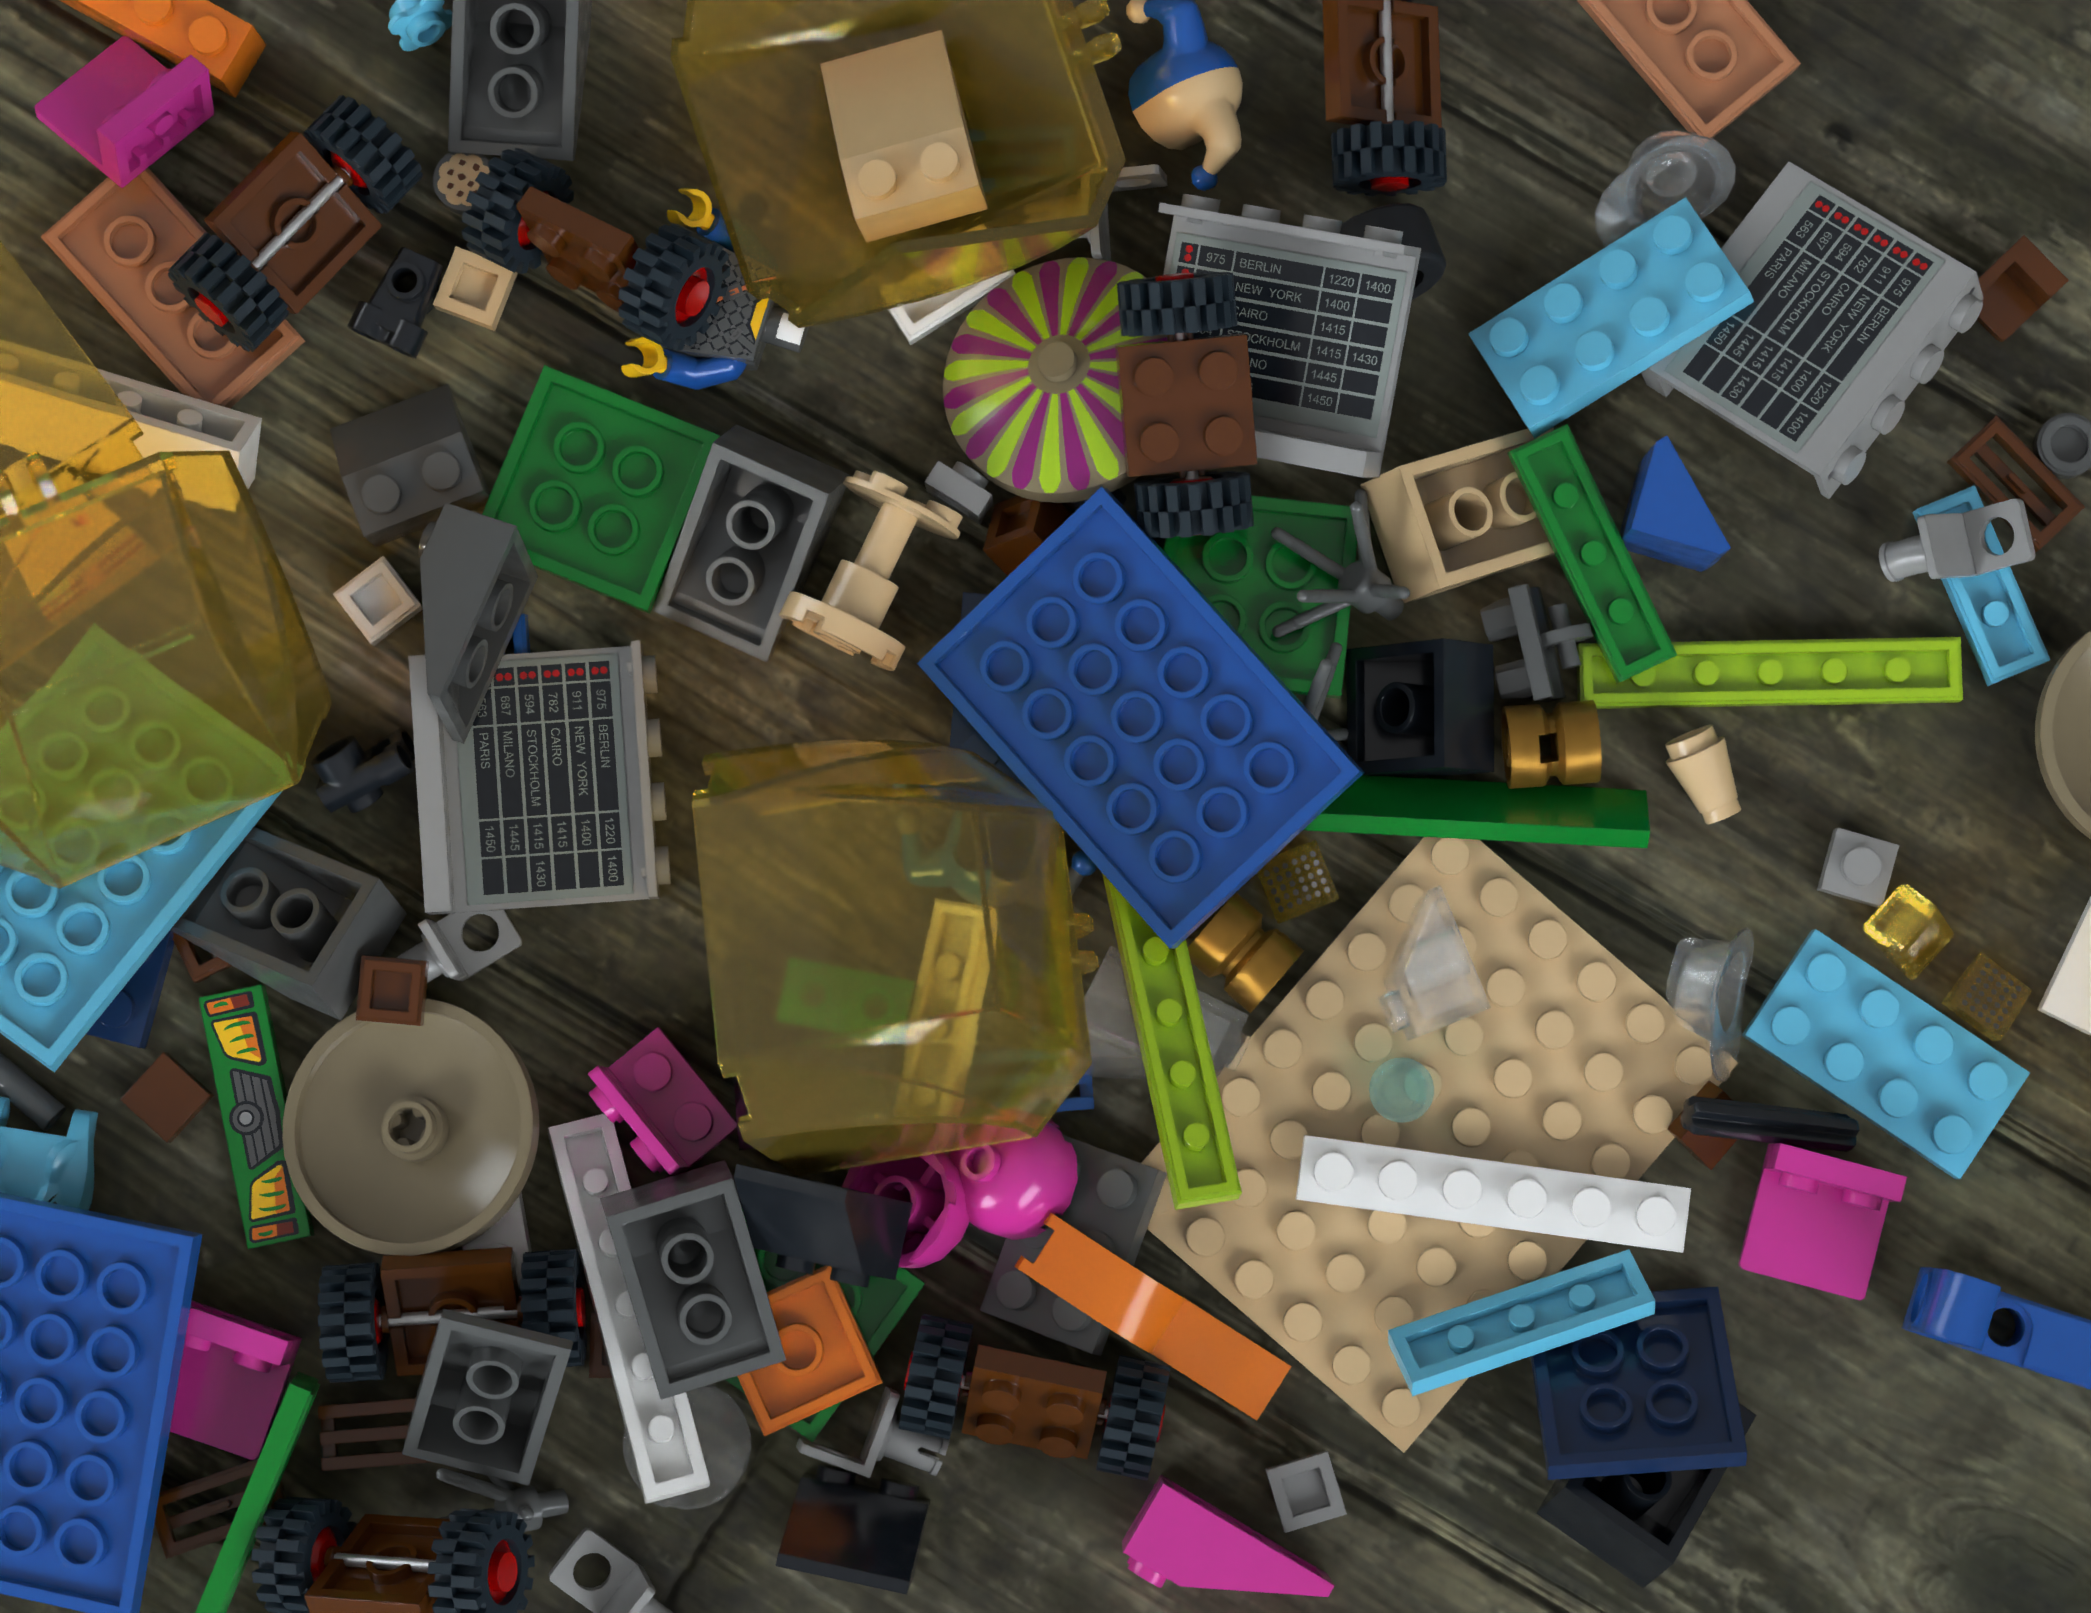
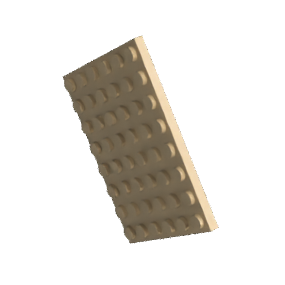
M1423 837L1216 1076L1242 1191L1239 1199L1175 1210L1168 1176L1166 1175L1147 1229L1398 1449L1405 1453L1468 1378L1412 1396L1388 1344V1330L1559 1273L1586 1242V1239L1296 1200L1304 1135L1638 1181L1675 1138L1667 1129L1683 1111L1686 1099L1696 1096L1708 1081L1719 1087L1737 1066L1738 1062L1482 841L1476 839ZM1159 1142L1141 1164L1167 1173L1161 1143Z

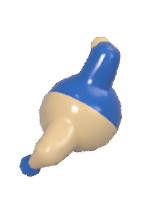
M1130 0L1126 6V14L1129 20L1134 23L1144 24L1150 18L1157 19L1163 25L1164 35L1163 48L1137 67L1130 78L1128 96L1132 112L1141 128L1155 142L1168 149L1183 150L1204 140L1206 146L1205 158L1202 165L1192 170L1191 180L1192 184L1199 190L1213 189L1218 182L1217 173L1241 148V131L1236 115L1242 101L1243 82L1240 70L1233 57L1223 47L1208 40L1201 13L1194 0Z

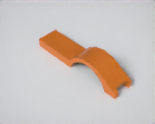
M1050 1213L1043 1223L1053 1229L1054 1232L1034 1263L1021 1255L1015 1264L1018 1270L1124 1339L1154 1355L1166 1364L1171 1365L1172 1368L1256 1421L1259 1419L1292 1366L1182 1295L1129 1264L1058 1216Z

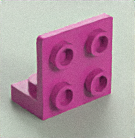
M123 36L40 100L34 107L36 117L121 188L126 186L214 115L209 69L190 54L173 69H167L127 36Z
M660 1027L653 1030L610 1067L598 1065L588 1073L589 1077L597 1085L589 1092L590 1097L611 1122L617 1121L621 1123L625 1120L638 1136L630 1142V1145L653 1173L656 1171L661 1173L666 1170L669 1175H677L686 1172L737 1130V1121Z
M1782 1143L1768 1144L1738 1262L1739 1267L1746 1271L1851 1299H1864L1889 1202H1901L1907 1177Z
M192 1300L170 1432L250 1460L258 1459L268 1437L302 1338Z

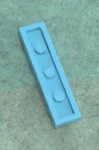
M1630 1249L1390 1329L1388 1330V1344L1412 1396L1654 1315L1655 1298Z

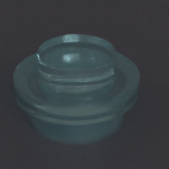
M1394 1058L1381 1064L1373 1073L1369 1083V1097L1375 1110L1384 1118L1394 1122H1409L1422 1116L1430 1107L1434 1097V1084L1428 1070L1419 1062L1409 1058Z

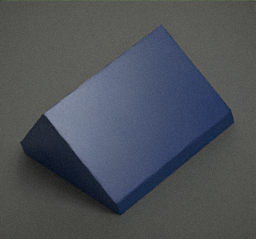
M1665 436L1656 441L1639 462L1619 533L1627 550L1630 552L1702 572L1712 567L1731 547L1669 437Z

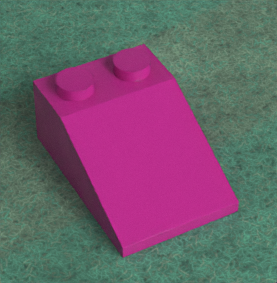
M1160 1475L1122 1540L1123 1553L1130 1556L1127 1561L1129 1564L1128 1569L1159 1588H1162L1166 1579L1180 1587L1329 1597L1335 1586L1326 1572L1163 1475Z

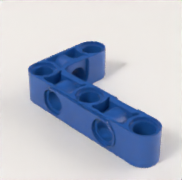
M1920 1266L1902 1329L2091 1390V1320L2000 1291L2001 1286L1947 1269ZM2004 1308L2014 1318L2015 1332L2006 1343L1998 1345L1989 1337L1988 1329L1993 1312Z

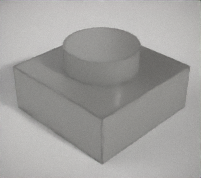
M938 461L925 480L928 493L979 525L993 505L992 494L985 490L989 481L980 473L959 461L955 463L952 469Z
M1838 827L1833 829L1817 891L1876 908L1882 907L1899 845Z
M1327 1450L1265 1469L1285 1533L1347 1514Z

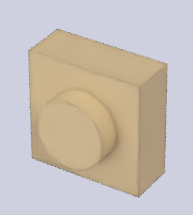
M456 246L433 305L439 311L495 331L518 273L516 271L514 273L473 252Z

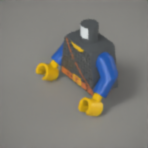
M692 188L678 189L681 194L687 195L691 199L693 210L687 218L676 210H667L668 220L671 223L684 227H697L696 230L699 235L723 246L722 250L726 251L729 256V260L725 264L730 266V276L722 280V283L728 286L725 296L718 297L716 305L721 306L716 317L711 314L708 317L707 321L710 325L708 330L704 334L697 331V342L691 346L684 344L683 350H669L643 336L627 340L625 345L639 348L644 356V362L642 366L637 364L622 365L623 374L630 378L653 374L656 379L700 390L737 380L744 370H757L766 343L800 353L808 333L810 317L778 307L784 287L781 278L775 274L776 267L773 258L748 229L720 210L712 208V203L706 193Z

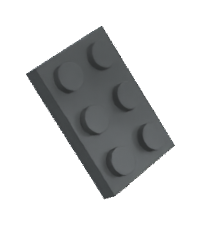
M1063 1135L1065 1141L1072 1144L1077 1155L1078 1181L1069 1207L1063 1215H1055L1134 1266L1167 1173ZM1044 1225L1041 1228L1047 1230L1036 1237L1018 1240L1006 1238L980 1311L1088 1353L1101 1356L1110 1329L1015 1267L1021 1255L1034 1263L1054 1230Z

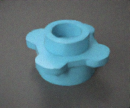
M396 0L389 11L390 21L388 29L391 34L400 35L399 45L402 50L413 51L419 47L431 45L439 40L444 32L452 26V11L443 9L444 0Z

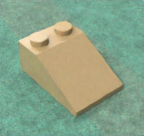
M942 30L820 63L839 159L853 215L866 243L988 209Z
M1528 428L1401 465L1381 474L1380 477L1360 484L1361 489H1364L1367 493L1368 510L1394 585L1405 586L1410 590L1409 597L1402 599L1404 604L1555 554L1507 454L1509 451L1534 440ZM1554 428L1549 429L1548 431H1546L1545 433L1541 434V435L1538 436L1537 438H1539V437H1541V436H1543V435H1545V434H1547V433L1553 431Z

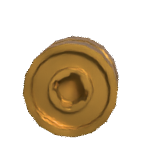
M1594 700L1558 702L1551 713H1546L1540 704L1504 706L1502 708V753L1506 783L1509 789L1542 787L1546 785L1550 776H1556L1563 785L1598 783L1600 781L1602 765L1601 737L1598 713ZM1550 734L1551 755L1542 756L1540 755L1539 735Z
M1236 892L1189 945L1188 951L1191 963L1207 977L1210 978L1220 974L1226 977L1224 990L1251 1013L1304 950L1278 929L1264 932L1261 929L1263 915Z

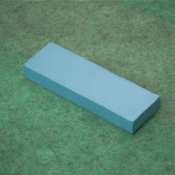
M1974 485L1920 507L1912 513L1917 522V518L1923 515L1964 513L1982 508L1984 505ZM1990 522L1985 530V542L1993 553L2002 555L2004 551ZM2011 567L1974 577L1941 579L1987 687L2050 661V657Z

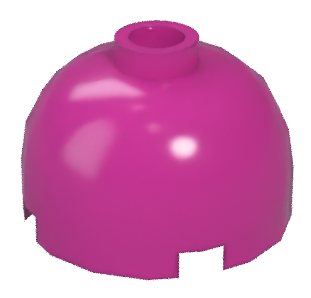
M1017 1108L986 1111L965 1125L953 1140L948 1155H950L952 1162L959 1171L965 1193L967 1213L972 1225L982 1231L1011 1240L1031 1238L1047 1230L1041 1227L1045 1225L1043 1222L1050 1213L1063 1215L1069 1207L1078 1181L1077 1155L1072 1144L1065 1141L1061 1131L1056 1128L1059 1126L1051 1119Z
M900 1138L888 1143L880 1141L869 1146L852 1163L842 1185L845 1188L913 1203L898 1268H922L942 1260L962 1240L970 1223L965 1193L958 1169L952 1162L950 1155L925 1141L913 1138Z

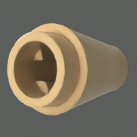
M1706 725L1691 730L1665 744L1670 756L1665 761L1699 813L1702 814L1706 824L1724 820L1741 811V806L1737 800L1738 795L1725 737H1717L1713 725Z

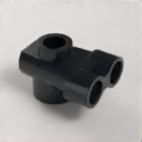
M401 247L368 303L364 301L358 302L347 327L368 339L382 343L403 355L416 359L428 334L421 327L426 314L434 308L433 303L439 290L438 281L443 266L412 250ZM412 274L417 276V284L412 291L402 293L396 290L397 284L402 278Z
M399 728L378 740L375 746L366 751L362 749L353 735L331 744L311 761V765L320 777L316 787L320 800L331 813L345 805L351 813H356L369 807L383 795L384 792L381 786H389L414 772L412 763L415 760L414 742L403 728Z

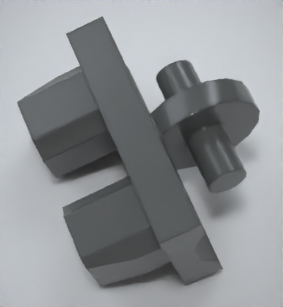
M1528 584L1508 588L1509 597L1498 600L1480 610L1485 634L1489 642H1498L1519 636L1524 659L1495 666V677L1501 698H1533L1534 701L1542 702L1566 698L1555 647L1558 648L1562 669L1580 666L1576 642L1593 637L1590 623L1571 625L1567 604L1563 603L1548 607L1553 630L1550 631L1540 587L1529 588Z

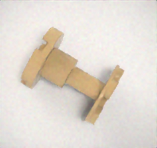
M856 470L853 477H845L843 484L850 491L880 508L855 562L852 563L843 559L840 561L821 601L798 592L790 591L779 616L793 621L792 625L840 651L854 656L855 653L860 654L863 651L873 656L870 664L894 671L905 650V646L879 630L899 589L896 584L889 581V578L914 526L942 537L957 540L961 534L957 528L963 516L951 508L932 500H928L927 504H923L919 501L905 498L908 487L886 474L873 471L872 475Z

